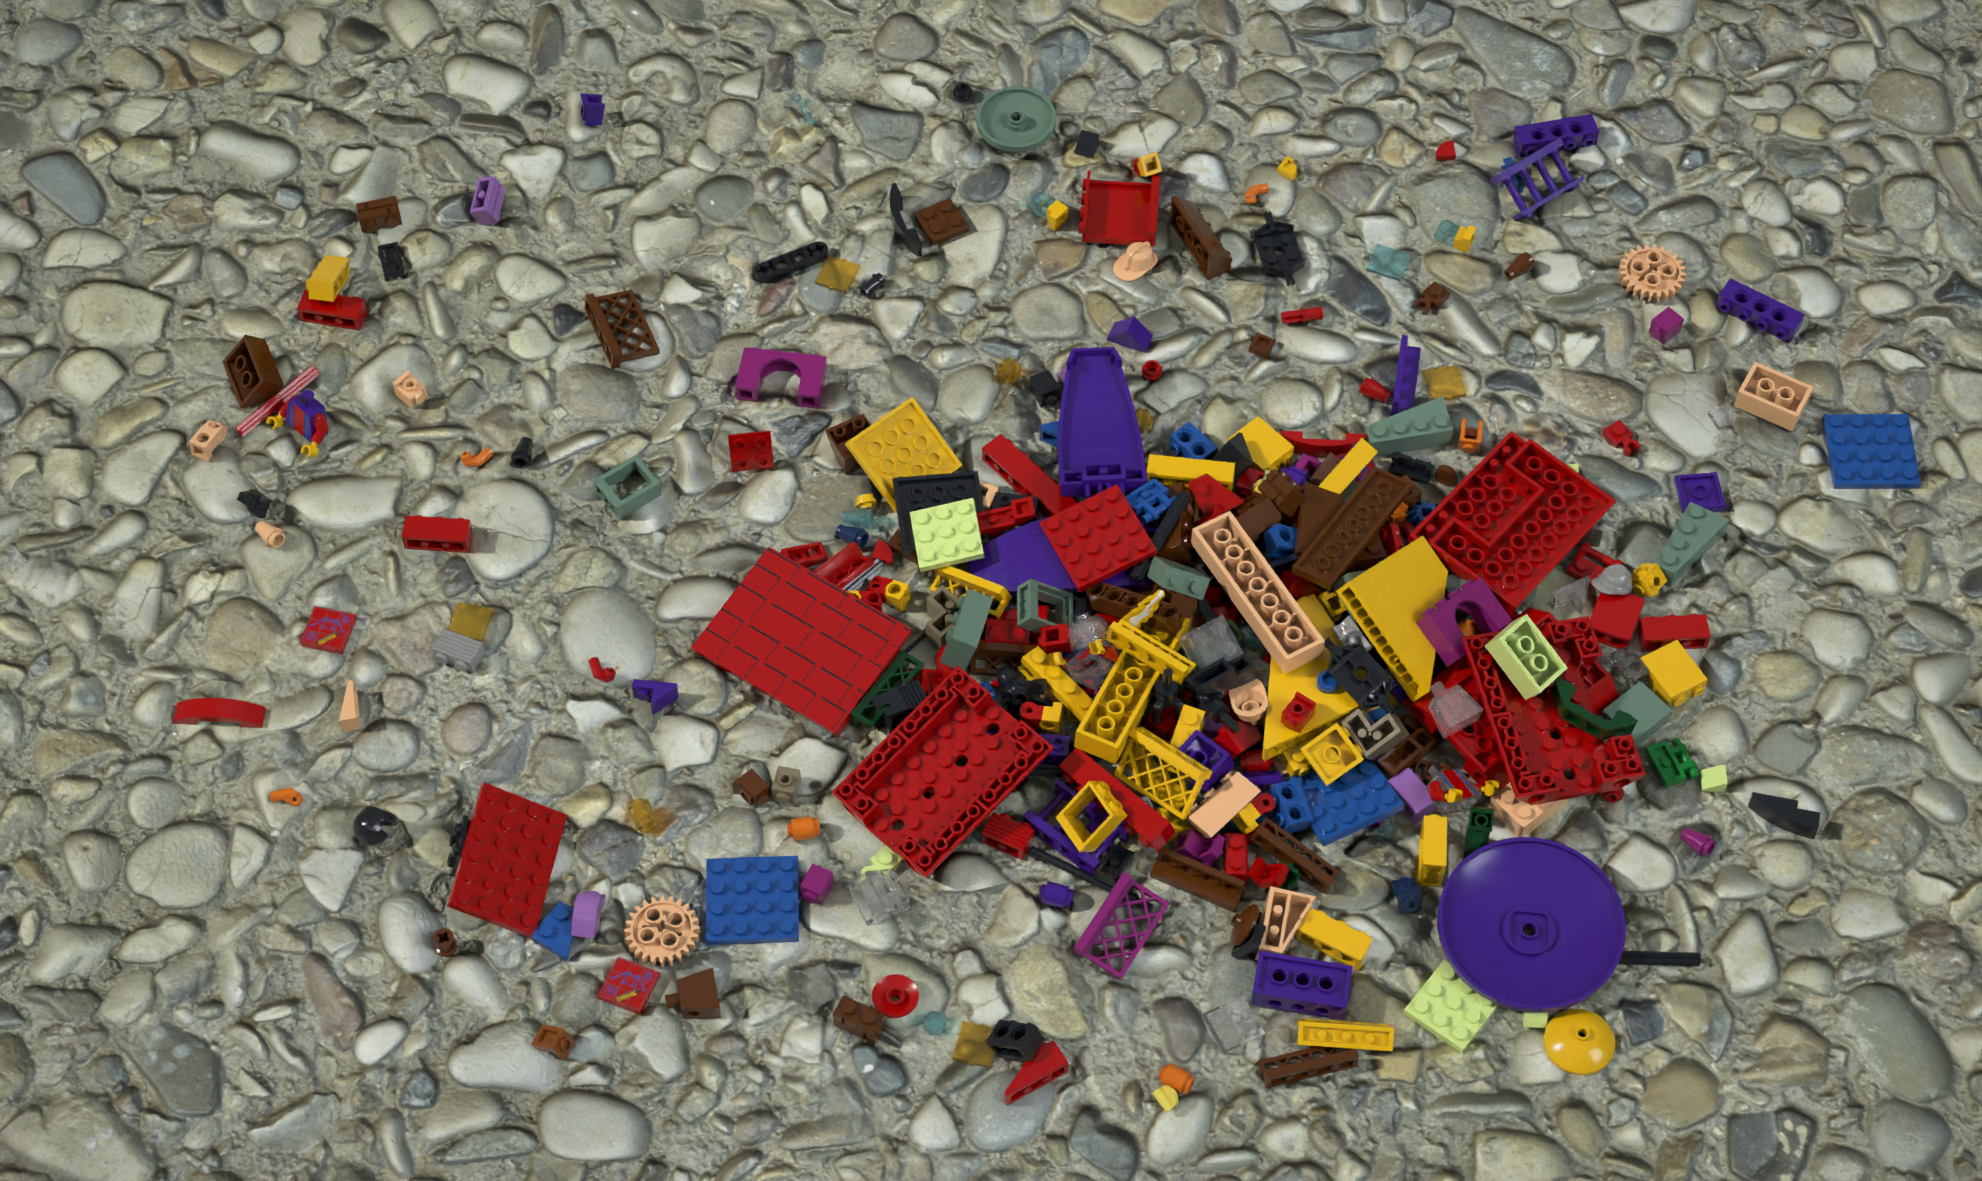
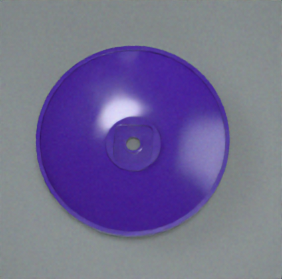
M1535 837L1508 838L1477 849L1467 856L1451 873L1442 891L1438 906L1437 929L1443 952L1456 974L1480 996L1495 1004L1517 1011L1553 1012L1585 1001L1600 990L1612 976L1619 963L1625 944L1626 923L1624 910L1620 898L1608 877L1596 864L1580 852L1547 839ZM1531 927L1534 929L1535 934L1528 936L1524 934L1522 929Z

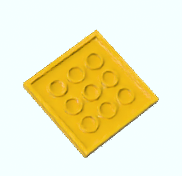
M913 397L845 443L846 447L895 513L897 512L892 478L953 473L962 466V463Z

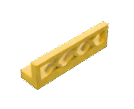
M952 566L933 569L937 577L929 588L932 593L939 588L943 580L949 581L950 587H947V589L955 596V590L962 587L966 588V592L968 589L974 590L993 598L992 602L996 600L1001 601L996 611L989 610L988 615L995 618L1001 617L1012 598L1004 586Z
M1123 619L1118 623L1113 621L1109 626L1107 641L1163 674L1165 669H1171L1172 680L1177 681L1179 685H1182L1185 678L1196 668L1194 662Z
M1298 1018L1297 1045L1393 1051L1394 1026L1392 1024Z

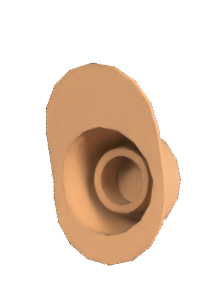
M1148 241L1144 243L1135 242L1129 245L1126 252L1116 260L1113 271L1117 278L1123 281H1133L1152 269L1157 264L1158 258Z
M1255 679L1245 685L1229 690L1232 708L1242 721L1251 722L1252 725H1256V721L1264 716L1268 707V699L1263 683L1259 679Z

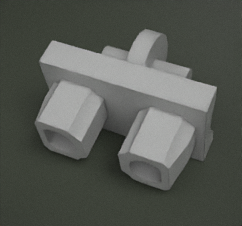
M1350 616L1332 628V631L1343 646L1360 643L1367 652H1370V649L1373 648Z

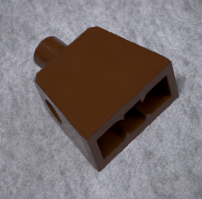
M713 968L678 979L679 992L665 995L667 1009L681 1006L684 1019L721 1018Z

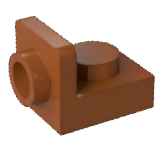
M542 1024L531 1045L537 1050L552 1052L559 1059L565 1060L574 1044V1039L563 1028Z

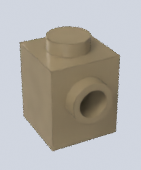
M778 766L771 788L773 800L782 804H795L801 784L800 770Z

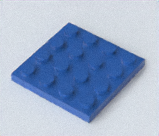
M1908 414L1823 415L1822 423L1833 489H1913L1920 487L1921 481Z
M1362 755L1364 760L1327 787L1313 768H1310L1311 770L1303 776L1296 775L1282 780V782L1299 779L1314 818L1309 827L1323 847L1405 810L1404 803L1374 761L1365 758L1364 755Z
M798 856L706 859V945L799 942Z

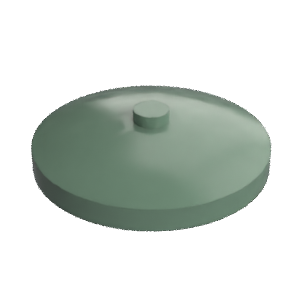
M1010 86L998 89L983 99L977 110L976 123L981 137L991 146L1006 152H1026L1042 146L1050 139L1056 127V111L1052 102L1041 92L1028 87Z

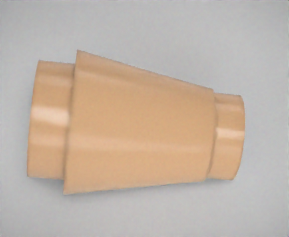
M264 521L258 522L255 526V531L268 547L279 548L284 544L286 537L282 529Z

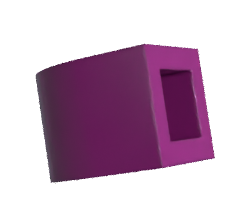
M1189 830L1178 835L1172 851L1212 867L1215 859L1219 858L1223 852L1222 846L1225 838L1220 834H1216L1211 838L1205 839L1193 830Z

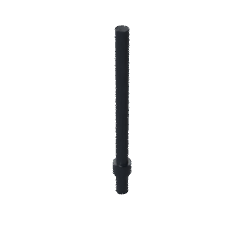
M1031 846L1028 854L1108 893L1114 887L1094 879V875L1035 846ZM1132 891L1127 893L1129 902L1141 900L1138 894ZM1147 902L1148 912L1151 913L1154 904ZM1143 903L1135 905L1144 910Z

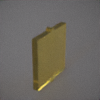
M828 256L815 284L829 288L830 291L836 290L847 294L860 269V265L849 262L845 258L839 259Z
M1457 365L1439 366L1435 369L1423 371L1432 400L1443 396L1444 400L1448 401L1454 398L1466 397V391Z
M458 602L449 630L483 642L494 610L493 608L478 606L477 603L472 605Z
M963 1021L953 1060L969 1063L970 1066L978 1065L991 1068L995 1053L986 1044V1040L994 1028L984 1026L983 1023L978 1025Z

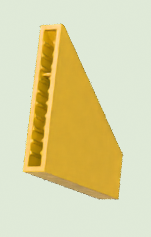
M1424 536L1411 542L1336 591L1412 702L1430 691L1436 650L1416 623L1423 618L1421 614L1430 607H1433L1435 610L1434 604L1444 598L1448 575L1447 569Z
M1312 594L1298 599L1296 602L1324 641L1329 637L1337 647L1339 645L1342 647V643L1332 631L1335 624L1315 595ZM1325 646L1322 656L1286 674L1283 673L1271 656L1267 695L1268 707L1266 708L1262 759L1264 761L1323 733L1336 723L1339 726L1342 725L1341 721L1359 707L1340 685L1337 691L1331 694H1325L1317 688V677L1321 672L1327 670L1332 657L1330 651ZM1355 670V675L1358 678L1364 679L1367 677L1364 670ZM1297 691L1316 702L1315 715L1300 733L1286 728L1281 722L1283 710L1295 697ZM1379 706L1373 707V708H1368V709H1363V710H1364V711H1367V712H1370V711H1372V710L1378 708Z

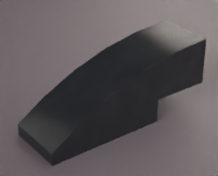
M1243 653L1229 662L1223 657L1186 677L1185 680L1197 694H1211L1245 685L1257 679L1258 674L1256 665Z
M1752 792L1748 807L1757 815L1785 831L1811 839L1815 838L1819 829L1820 812L1797 808L1798 800Z

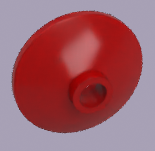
M892 974L885 976L876 983L872 991L874 1007L878 1012L890 1018H901L910 1014L916 1008L919 1001V991L916 984L904 975ZM895 997L900 999L898 1002L892 1001Z

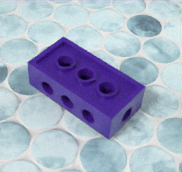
M1259 951L1251 1005L1345 1020L1353 966Z

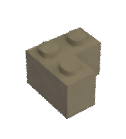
M943 585L926 598L927 612L933 617L926 623V638L939 650L943 645L946 646V635L949 629L953 627L951 620L955 611H959V608L956 607L959 599Z
M1358 708L1341 721L1354 742L1362 749L1364 757L1372 761L1378 759L1410 735L1398 716L1388 713L1375 723L1367 711Z

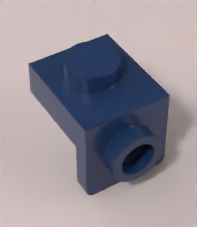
M1414 877L1391 880L1392 890L1397 899L1398 913L1405 914L1421 911V891Z

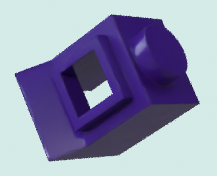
M580 94L582 100L580 114L584 124L587 126H602L605 104L602 103V95Z

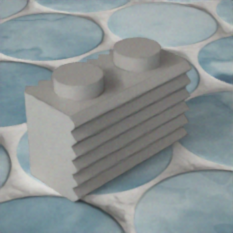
M443 628L432 646V652L435 660L440 664L445 665L447 663L452 666L454 665L459 671H470L473 673L485 653L483 642Z

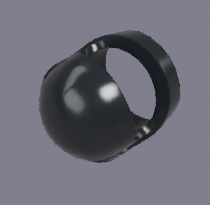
M366 806L356 816L353 822V832L361 843L369 846L378 845L388 838V835L380 827L397 825L398 817L380 808Z

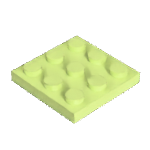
M973 498L910 512L918 564L921 572L985 558Z
M1443 960L1404 1009L1403 1014L1460 1053H1463L1499 1005L1472 990L1461 980L1451 965Z

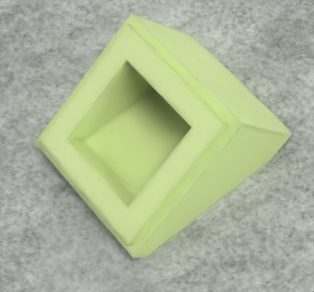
M1725 765L1700 770L1702 791L1725 792L1727 786Z
M1522 1011L1524 1027L1545 1028L1547 1026L1548 1012Z

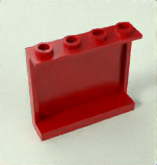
M1088 170L1087 179L1083 178L1082 191H1086V193L1081 195V205H1084V207H1080V219H1083V221H1079L1078 233L1082 234V242L1131 245L1135 242L1144 243L1148 241L1150 246H1155L1160 175L1153 174L1152 183L1090 180L1091 171Z

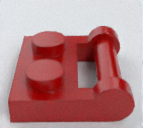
M1584 542L1580 551L1567 568L1566 574L1596 589L1592 585L1591 580L1598 577L1605 568L1586 559V555L1607 566L1623 565L1624 562L1619 559L1614 560L1593 549L1587 542Z

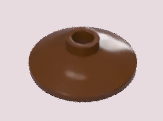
M1252 904L1243 910L1241 914L1236 913L1230 923L1233 926L1230 936V943L1233 946L1242 944L1253 930L1259 916V907Z

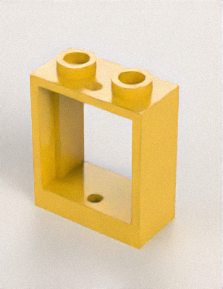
M1088 781L1056 816V819L1079 852H1094L1127 815L1122 809V804L1113 797L1106 783L1103 781ZM1097 796L1110 816L1091 835L1078 815Z
M1436 814L1424 815L1419 836L1418 886L1442 887L1447 861V817H1441Z

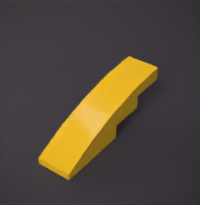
M1361 438L1318 487L1341 494L1378 451Z

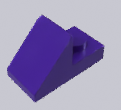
M633 679V697L643 701L651 700L652 715L679 698L677 683Z

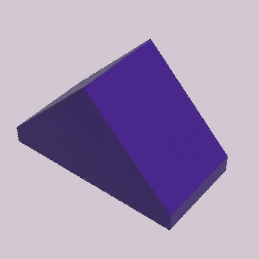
M1134 316L1115 322L1107 337V341L1146 353L1153 335Z

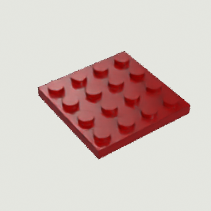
M1117 484L1039 522L1042 531L1078 592L1157 555V549Z

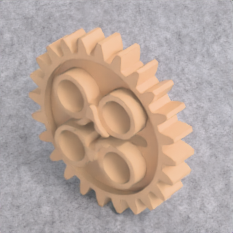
M1645 244L1644 249H1642L1638 245L1636 251L1631 248L1629 254L1625 253L1624 258L1621 259L1618 273H1620L1619 280H1622V286H1627L1626 292L1633 291V297L1639 294L1640 300L1648 297V302H1651L1652 298L1659 302L1662 297L1667 301L1668 296L1674 298L1675 293H1680L1681 287L1684 286L1686 267L1682 266L1683 260H1677L1678 254L1672 256L1671 249L1665 252L1664 246L1657 249L1656 244L1652 248Z
M661 895L660 901H656L654 897H651L652 903L650 904L643 900L644 907L641 908L636 905V913H629L631 920L625 922L627 927L624 929L625 936H627L625 940L626 944L629 945L630 953L635 952L636 959L642 957L643 964L651 960L652 967L657 962H660L663 968L667 961L673 966L674 959L681 963V955L689 957L688 949L695 950L694 942H699L700 926H698L699 919L695 918V910L690 911L688 903L682 906V899L677 900L675 903L673 896H670L668 901H665L663 895ZM652 917H659L655 921L650 920ZM673 922H681L679 925H672ZM647 937L653 938L650 941H644V939ZM668 942H675L674 945H666Z

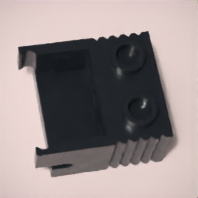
M919 680L905 682L900 687L871 697L876 710L890 706L884 709V716L875 726L877 731L885 728L888 736L927 697Z

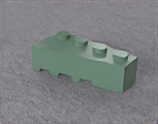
M1443 396L1369 424L1365 427L1364 434H1367L1366 441L1378 451L1374 456L1376 457L1393 454L1394 452L1398 453L1399 451L1408 452L1451 445L1453 427Z

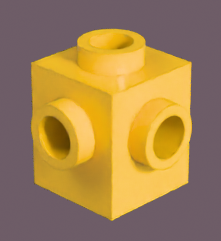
M1642 563L1631 575L1632 591L1639 597L1650 598L1657 595L1659 589L1668 581L1658 563Z
M1328 590L1317 597L1333 623L1344 618L1342 614L1347 609L1336 591L1330 593Z

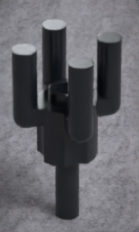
M1169 668L1163 671V678H1161L1159 683L1154 684L1149 704L1153 705L1152 722L1154 724L1161 723V713L1164 707H1174V719L1178 721L1184 706L1183 700L1179 699L1180 685L1177 681L1172 680V670Z
M1187 682L1184 683V687L1200 701L1199 709L1205 711L1206 716L1216 724L1224 722L1234 733L1240 731L1241 726L1229 716L1230 707L1221 700L1226 695V691L1197 694ZM1188 698L1183 699L1185 705L1197 708Z

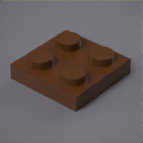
M951 198L914 212L915 220L932 246L969 231L968 224Z

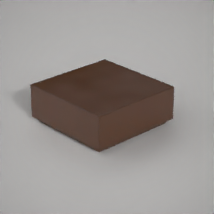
M1257 332L1249 346L1248 352L1268 359L1276 344V339Z

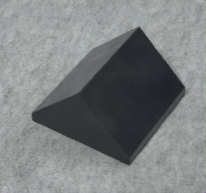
M1240 432L1232 437L1211 459V461L1235 463L1234 484L1253 464L1243 434Z

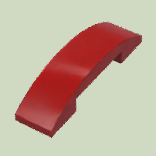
M1281 431V436L1294 446L1293 453L1299 455L1304 453L1315 458H1326L1330 452L1334 455L1348 452L1361 438L1365 441L1367 439V434L1345 433L1344 440L1303 438V431Z
M1032 496L1012 500L1010 506L977 513L981 535L1007 530L1036 517Z
M227 698L188 699L177 702L173 722L174 724L196 725L197 721L239 723L240 727L262 728L266 707Z

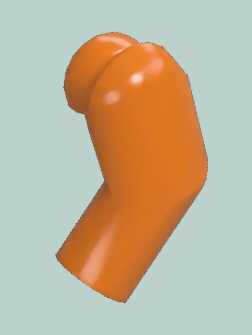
M1268 184L1251 186L1244 194L1246 203H1256V195L1269 193Z
M486 447L478 455H472L471 452L465 451L461 454L460 458L467 467L481 466L494 454L491 449Z
M291 787L270 792L272 803L284 800L291 806H299L303 801L302 795Z

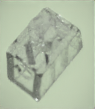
M1439 681L1430 687L1435 697L1432 698L1428 708L1444 739L1479 720L1483 708L1461 686L1456 685L1447 690L1442 682Z

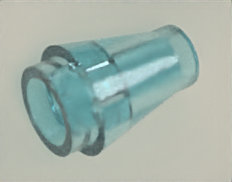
M865 507L842 512L843 524H851L863 528L874 525L875 513L873 509Z

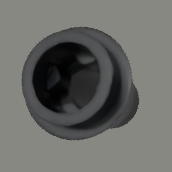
M522 437L511 454L512 464L518 468H526L532 462L533 441L529 437Z

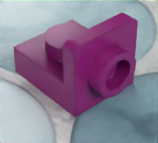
M1303 453L1295 467L1307 472V478L1309 473L1314 474L1322 462L1313 456Z

